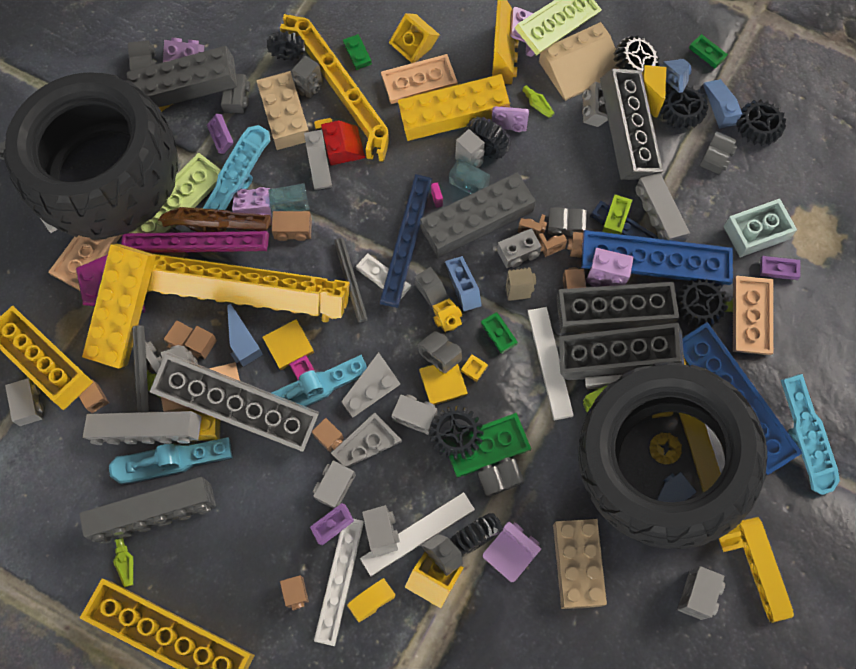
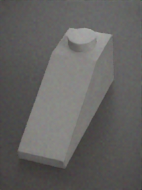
M322 130L306 132L304 135L314 190L331 188L332 182Z

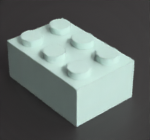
M780 199L729 216L723 226L740 258L790 240L797 231Z

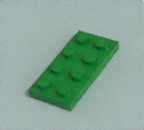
M517 413L483 425L480 430L484 434L479 437L482 439V444H477L479 447L477 451L471 448L472 456H469L466 452L465 459L461 458V454L458 455L457 460H454L453 454L450 455L449 459L456 477L459 478L478 471L484 466L497 464L505 458H513L529 452L532 448ZM473 432L468 433V435L462 438L463 446L470 442ZM443 440L447 445L456 447L453 441Z

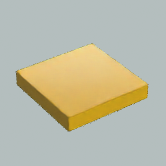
M297 319L263 336L280 371L290 366V363L299 358L315 353Z
M458 364L447 373L441 372L434 365L419 369L430 403L437 405L468 395Z

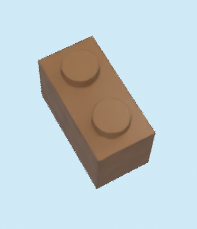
M273 211L272 234L274 239L279 241H286L287 239L305 241L306 239H311L312 218L310 211Z

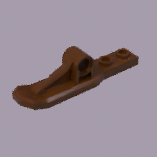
M188 207L171 209L162 214L158 219V225L160 226L184 225L195 232H226V228L264 231L267 230L271 223L270 215L234 213L227 210Z

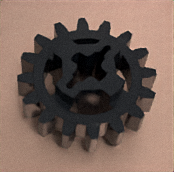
M279 31V34L273 33L272 36L268 37V53H271V56H277V59L283 58L284 61L293 60V58L299 59V56H303V52H305L304 40L301 39V36H295V33L289 34L288 31L283 33Z

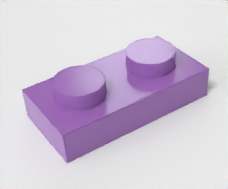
M215 114L207 124V127L218 153L225 154L234 142L222 115Z
M762 256L760 258V276L798 280L800 278V260Z
M341 503L310 528L318 544L324 545L353 523L354 520L346 505Z

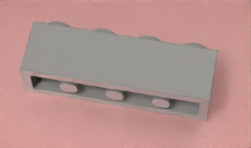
M661 174L641 177L636 186V194L640 196L643 202V208L650 217L651 225L657 231L658 239L685 242L690 232Z

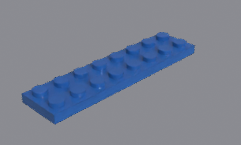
M587 230L583 232L581 268L591 269L595 249L599 248L633 256L630 274L689 281L700 279L701 282H704L707 278V283L715 281V284L731 285L733 283V248Z
M708 322L682 338L683 354L689 366L696 365L707 369L728 381L745 397L753 408L766 439L767 475L802 454V451Z

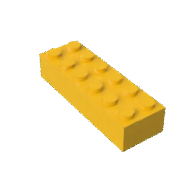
M502 74L398 100L407 141L466 127L476 117H485L487 120H492V110L495 106L510 108Z
M110 244L82 355L83 358L118 369L128 365L133 347L132 327L139 324L156 255L121 244Z
M11 306L0 316V350L61 409H66L93 383L87 375L14 306Z

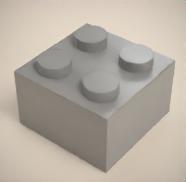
M701 566L690 570L677 610L700 620L715 616L719 608V603H717L718 596L722 595L725 588V583L723 582L725 576Z

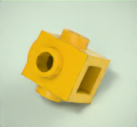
M450 299L432 306L436 315L433 319L437 327H441L446 332L455 330L457 326L462 325L460 319L462 313L459 307Z

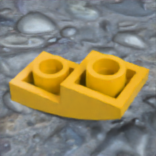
M383 578L359 594L347 606L357 621L361 622L374 614L379 607L394 599L395 593Z

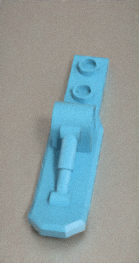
M259 125L246 129L220 171L216 187L203 209L226 210L234 194L241 188L247 189L253 179L250 172L264 148L271 141L268 130Z
M362 355L325 372H315L314 370L305 372L300 375L298 381L272 392V394L307 407L327 398L335 389L359 379L367 365Z
M803 374L782 379L780 381L794 420V428L789 429L788 433L802 451L811 489L821 495L832 492L840 481L838 468L823 422L814 411Z
M227 437L189 446L163 444L157 446L155 450L117 456L109 464L110 477L120 484L136 483L183 473L193 466L233 458L230 439Z

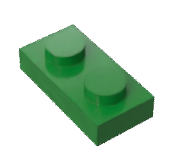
M359 34L343 39V44L356 70L372 65V60Z
M702 34L689 46L691 51L715 69L728 56L726 52Z
M498 312L481 321V325L501 354L518 344V341Z

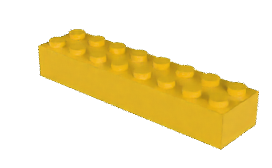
M101 579L80 616V619L176 669H248L255 656L106 579Z

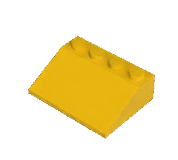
M497 0L492 76L502 74L504 84H512L513 77H517V67H514V63H517L518 52H515V48H518L519 40L512 38L510 35L512 17L510 4L507 0Z

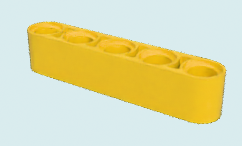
M759 517L742 520L738 526L744 544L743 549L767 618L771 623L793 618V609L762 521Z

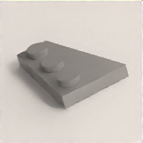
M379 352L341 401L352 418L400 385V382Z
M374 413L331 454L341 465L348 468L401 443L402 440Z

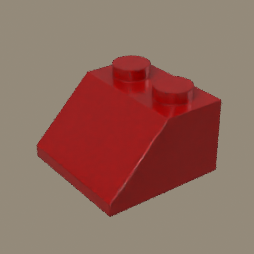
M339 120L321 124L330 166L365 158L357 126Z

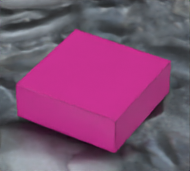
M438 182L431 185V194L435 207L439 208L443 206V197Z
M306 355L289 364L297 380H299L300 375L314 370Z

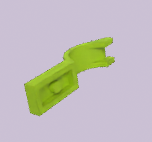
M614 195L602 232L621 235L632 203L631 199Z

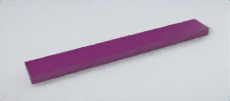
M267 231L123 234L121 245L148 253L267 251L269 233Z

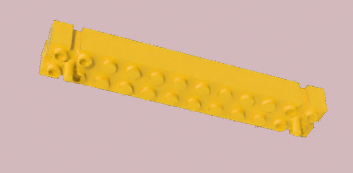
M154 254L156 258L147 292L156 291L161 294H177L180 297L191 296L197 297L200 300L211 299L217 302H232L236 305L246 304L252 305L255 308H271L275 311L287 310L292 313H308L311 316H319L322 313V322H328L329 318L337 319L342 317L344 308H346L349 300L350 282L341 280L333 282L327 281V278Z

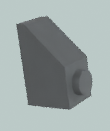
M431 267L415 276V286L432 310L433 305L449 299L441 280Z
M436 534L421 545L422 549L445 576H448L463 565L461 551L448 537Z

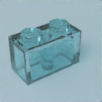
M458 159L449 172V183L473 194L489 186L490 174Z
M305 183L268 189L272 212L310 210Z

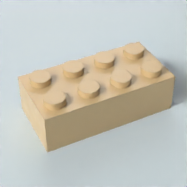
M291 71L256 80L276 149L280 150L305 143L304 133L309 132Z
M597 519L556 521L553 525L561 609L603 607L607 605Z

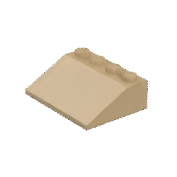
M601 22L554 43L541 52L539 63L564 101L583 93L594 82L600 83V78L611 69H619V67H615L617 62L613 60L616 48L610 34Z

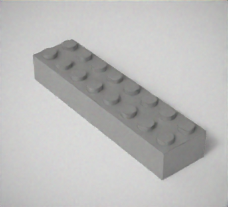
M171 353L165 354L150 390V393L302 452L305 449L319 414L318 411Z

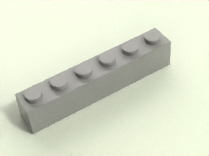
M192 411L87 414L83 438L91 440L90 443L95 445H102L103 442L118 445L120 442L137 444V441H142V443L154 444V441L171 444L172 441L190 443V440L199 439L201 416Z

